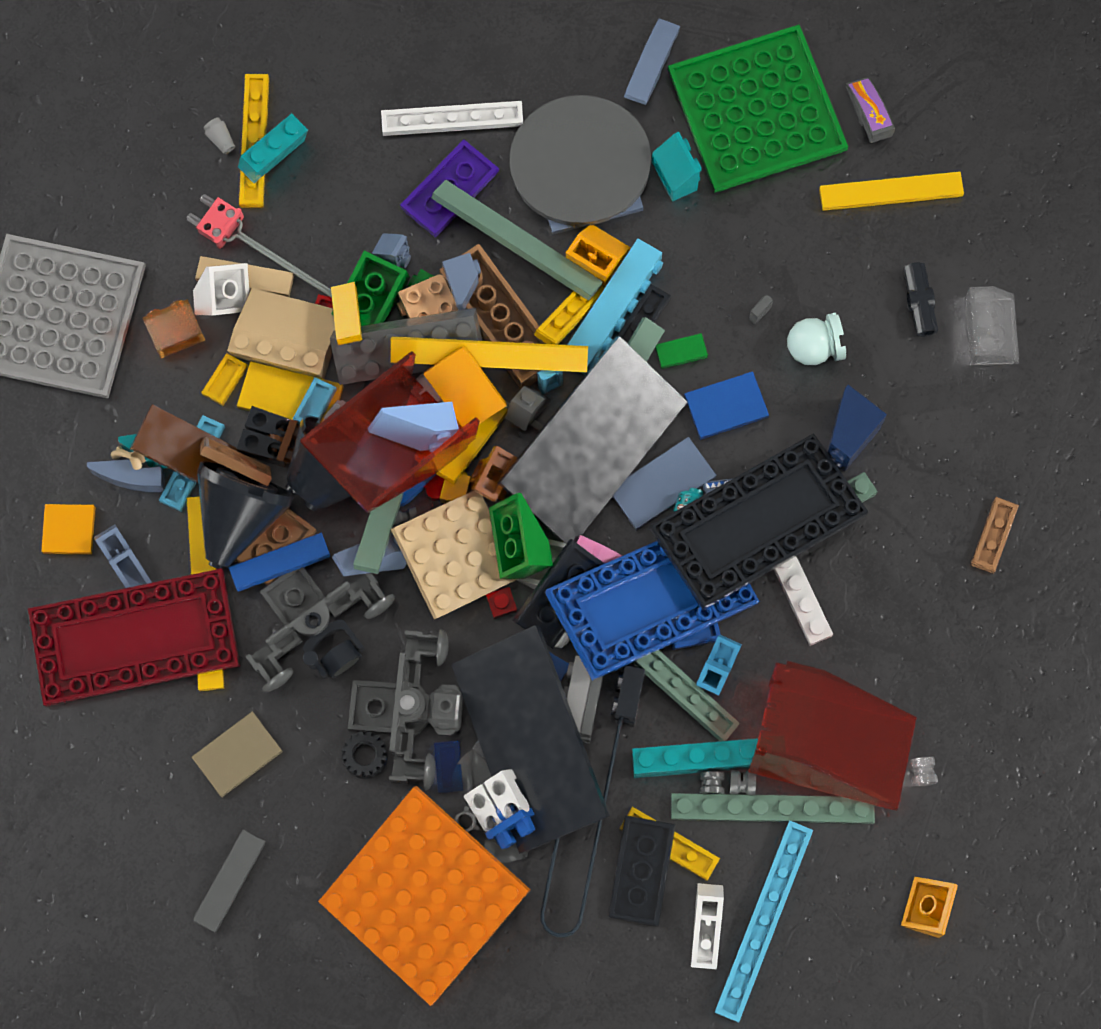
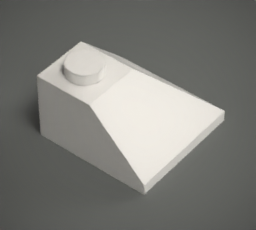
M248 264L206 267L193 290L195 315H221L241 312L249 295Z

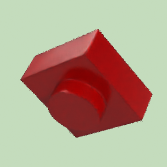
M510 587L486 594L494 619L517 612Z

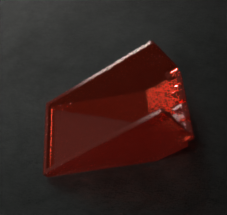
M413 351L404 356L300 439L302 445L367 513L441 471L468 448V445L476 439L480 422L477 417L464 427L458 425V431L433 452H430V450L420 451L369 433L368 427L382 408L438 403L428 391L423 392L421 395L419 394L424 387L412 376L416 357Z
M787 661L786 665L776 662L769 682L770 691L767 699V705L771 707L765 708L761 725L765 730H760L757 749H755L749 772L897 811L917 717L825 670Z

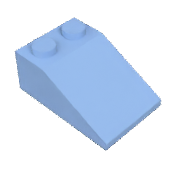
M452 402L382 408L368 427L369 433L420 451L430 450V452L443 450L459 429Z

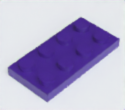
M463 139L400 204V208L436 238L457 215L431 198L433 192L447 180L474 198L499 172V168Z

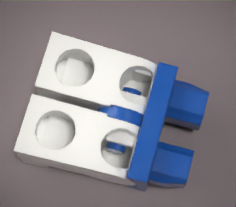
M512 769L500 771L485 781L484 784L479 785L464 795L465 800L486 832L488 840L495 839L501 849L509 848L516 843L510 830L516 828L520 837H525L535 831L530 818L535 814L532 808H529L526 798L521 794L515 782L516 776Z

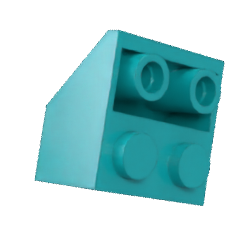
M679 132L674 133L652 152L651 161L672 201L697 191L700 171H702L698 159H693L690 154L691 147L688 140L682 138Z

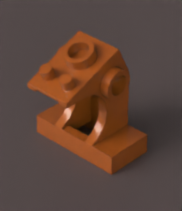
M497 445L494 446L489 457L479 460L469 481L470 490L479 493L491 501H496L497 499L503 501L507 492L498 482L517 460V457Z

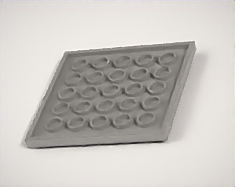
M6 234L0 254V376L108 399L145 271V263Z

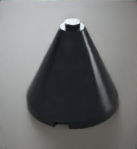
M201 461L197 470L205 558L209 560V565L217 569H223V566L229 567L292 505L295 496L291 495L285 488L272 482L266 486L222 464Z

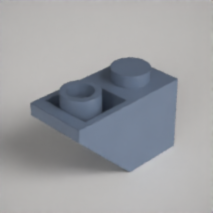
M383 233L372 254L400 268H406L411 259L407 236Z

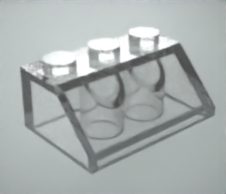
M994 286L970 287L965 297L970 365L1019 364L1014 294Z

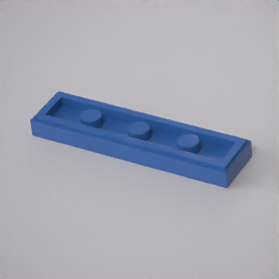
M321 532L231 566L229 570L235 587L239 592L331 556Z

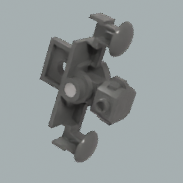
M440 629L439 636L424 635L423 632L405 631V636L407 637L405 653H400L397 683L353 680L347 728L349 731L391 734L389 751L394 755L392 776H389V781L399 784H409V781H423L425 791L429 790L434 783L436 763L431 753H427L426 760L412 759L414 736L421 733L428 723L431 724L438 735L451 736L461 728L463 696L455 685H442L430 695L420 686L422 657H437V666H441L447 658L449 642L448 636L443 629ZM373 701H380L382 703V710L377 714L370 713L369 705Z

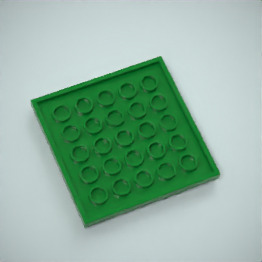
M800 24L668 66V73L714 193L848 150L847 142Z

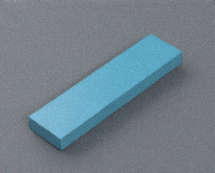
M202 415L197 425L201 430L219 439L225 429L224 424ZM173 471L159 499L160 503L182 512L187 503V498L190 497L197 483Z

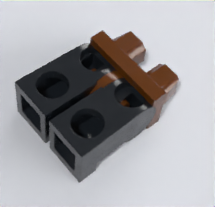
M252 406L245 423L246 429H243L238 442L237 451L249 457L285 468L286 464L290 465L294 450L292 447L296 441L299 429L298 421Z

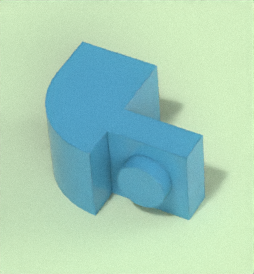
M719 634L696 685L719 695L742 644Z

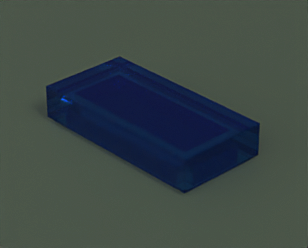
M459 741L434 743L438 794L463 791L461 764H458L461 759Z

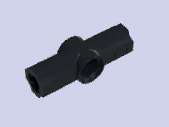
M914 262L904 266L908 289L907 305L909 311L913 314L917 336L927 337L938 332L934 312L935 296L932 287H929L925 263Z

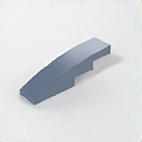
M658 19L633 72L624 95L625 98L644 105L647 104L661 76L662 68L670 55L671 47L679 33V25Z

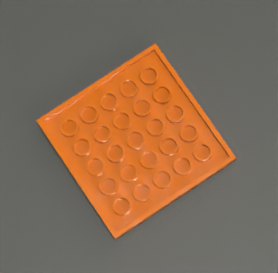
M415 786L318 902L421 998L432 1006L531 889L420 788Z

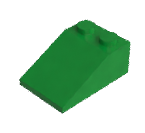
M365 250L347 282H355L357 288L361 326L383 323L399 300L398 292L405 289L411 278L406 270Z
M516 493L489 507L500 579H526L553 566L549 541L522 493Z

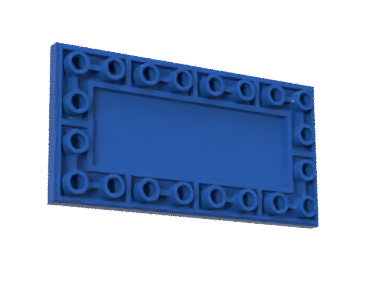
M657 541L545 591L548 600L592 681L753 607L760 602L751 585L747 584L703 610Z

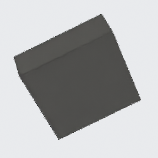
M764 295L751 309L749 320L756 325L771 309L773 299L768 295Z

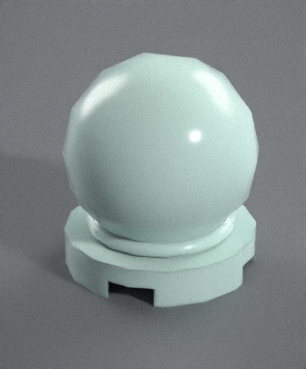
M836 313L826 314L825 321L818 318H806L796 322L787 337V347L793 358L804 365H818L825 362L830 355L833 356L835 361L846 359V346L841 347L839 335L844 334L839 315H836Z

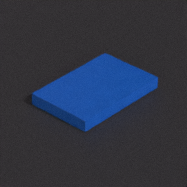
M753 372L684 394L700 440L769 418V413Z

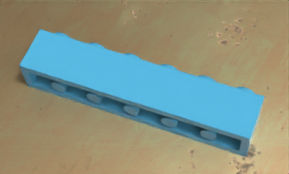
M640 239L636 240L568 343V345L588 346L587 372L599 359L598 357L601 352L605 351L613 342L611 337L614 332H620L626 320L624 317L626 314L634 311L638 304L636 299L640 293L644 294L651 283L649 279L652 274L657 275L662 268V252Z

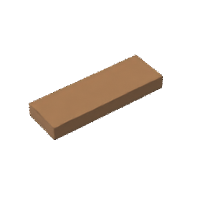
M998 497L994 498L971 566L993 574L995 573L1019 505Z

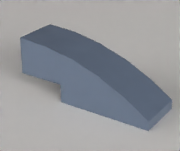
M130 460L87 462V468L93 475L116 486L143 492H163L165 489V473L161 467L135 470Z
M115 524L94 537L125 588L152 583Z

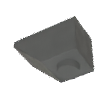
M524 386L511 400L505 419L526 431L550 403L551 399L531 386Z

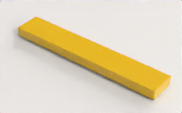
M245 74L241 155L267 134L268 74ZM240 170V208H264L265 175L253 183Z
M961 172L832 184L819 187L822 211L963 197L964 195Z

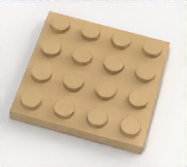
M475 491L391 529L434 620L517 580L500 579L489 509L482 495Z

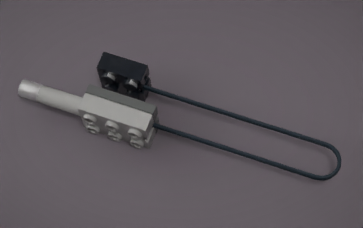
M575 656V661L569 662L567 681L570 682L569 687L564 686L563 691L582 742L590 743L604 676L592 681L580 657ZM625 665L624 672H619L616 691L620 692L619 697L614 696L611 715L615 716V723L618 726L603 795L605 804L621 725L631 727L635 725L645 669ZM602 820L598 821L579 919L576 926L567 933L552 931L544 920V912L560 838L555 840L540 919L543 928L550 935L568 937L573 935L581 925Z

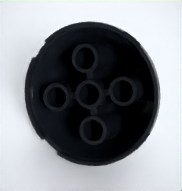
M307 415L300 421L288 470V483L285 487L293 495L298 494L305 500L304 503L308 508L316 511L318 508L324 509L378 484L382 477L379 468L374 470L370 464L373 459L362 448L360 449L330 423L324 426L317 422L319 420L318 417Z

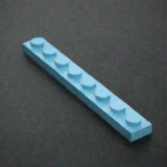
M789 820L714 1013L739 1023L813 832L812 829Z

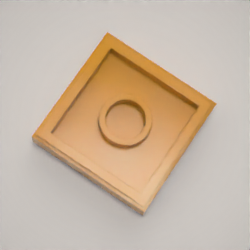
M45 504L41 552L43 554H92L95 506Z

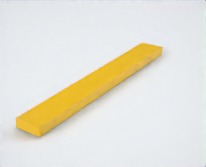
M391 337V363L435 365L464 345L480 367L587 372L588 346Z
M200 497L187 498L191 574L216 570L217 568L210 566L209 560L205 558ZM223 670L197 675L199 691L224 689Z

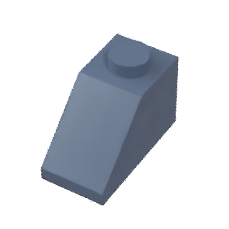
M470 253L442 262L443 270L458 310L466 308L479 283L478 274L481 273L478 260H473Z

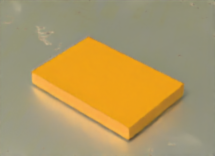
M464 345L426 370L423 374L443 402L453 403L456 419L466 432L507 405Z

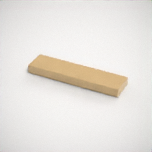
M200 256L195 279L199 281L206 267L242 263ZM248 265L249 291L255 288L290 297L294 273Z

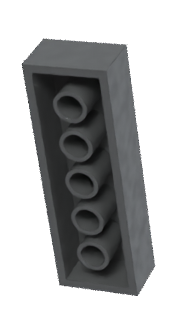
M476 308L361 326L362 340L338 345L335 330L330 337L340 385L424 372L434 366L429 364L391 363V337L482 341Z

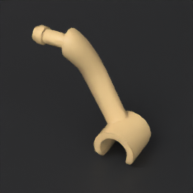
M118 446L115 451L111 452V457L114 460L121 457L128 458L135 470L141 469L142 463L146 461L143 455L135 451L128 452L123 450L121 446Z

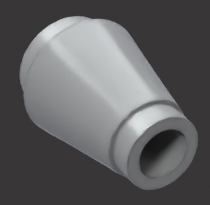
M220 118L212 119L203 127L206 131L205 135L223 154H227L235 148L227 126Z

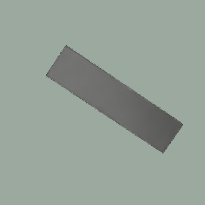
M242 830L194 916V922L215 933L217 932L266 844L264 840Z

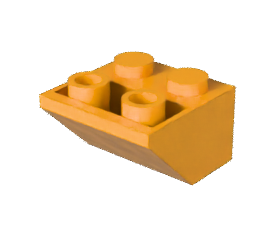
M590 224L577 235L566 251V258L603 281L602 285L606 287L631 247Z

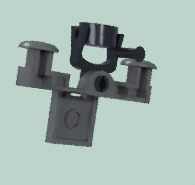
M304 567L282 575L262 589L260 593L284 624L281 629L265 639L267 643L265 647L252 656L250 654L246 656L257 673L260 672L267 681L262 687V691H273L282 686L292 676L293 668L290 667L283 670L277 660L303 642L297 632L305 636H312L303 647L305 652L303 661L310 669H317L324 679L328 677L327 673L331 678H335L346 672L361 659L362 655L360 653L365 649L345 621L336 620L328 624L330 620L329 612L336 618L362 599L369 608L364 617L371 619L380 615L392 605L395 600L394 594L385 597L379 589V584L371 573H366L351 585L346 581L325 597ZM314 619L318 620L317 626L311 625L310 622ZM335 632H346L351 640H346L334 647L322 657L319 663L317 661V653L314 652L315 647L323 639Z

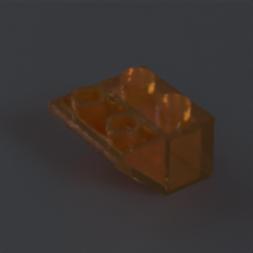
M188 299L184 301L177 300L171 303L170 307L150 311L147 316L143 317V321L160 358L205 341Z

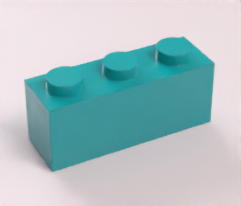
M291 113L240 156L238 168L253 183L257 182L305 141L308 129Z

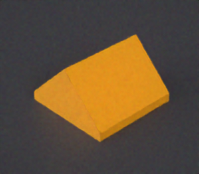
M914 876L901 926L937 938L942 937L946 931L958 885Z

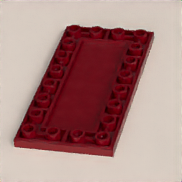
M222 568L28 608L43 706L240 666Z

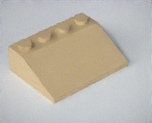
M252 288L233 329L227 351L235 358L325 380L332 355L330 337L335 330L334 316L331 314L333 308Z

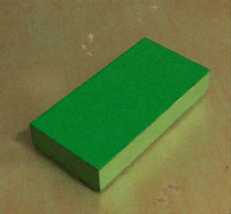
M702 333L660 343L655 346L661 369L708 358Z

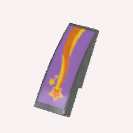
M869 77L846 83V88L861 126H864L870 143L892 137L895 127L882 98Z

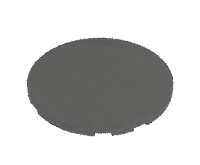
M567 96L539 107L521 124L514 136L510 150L512 180L524 202L544 218L571 226H576V224L595 225L603 223L619 213L625 212L642 194L651 169L650 145L640 123L622 106L596 96Z

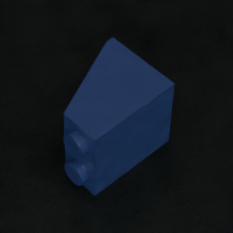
M850 385L845 387L840 400L827 453L838 469L841 468L843 471L848 469L878 433L887 416L885 412Z

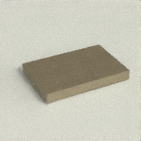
M252 711L193 755L192 759L218 794L224 797L283 751Z

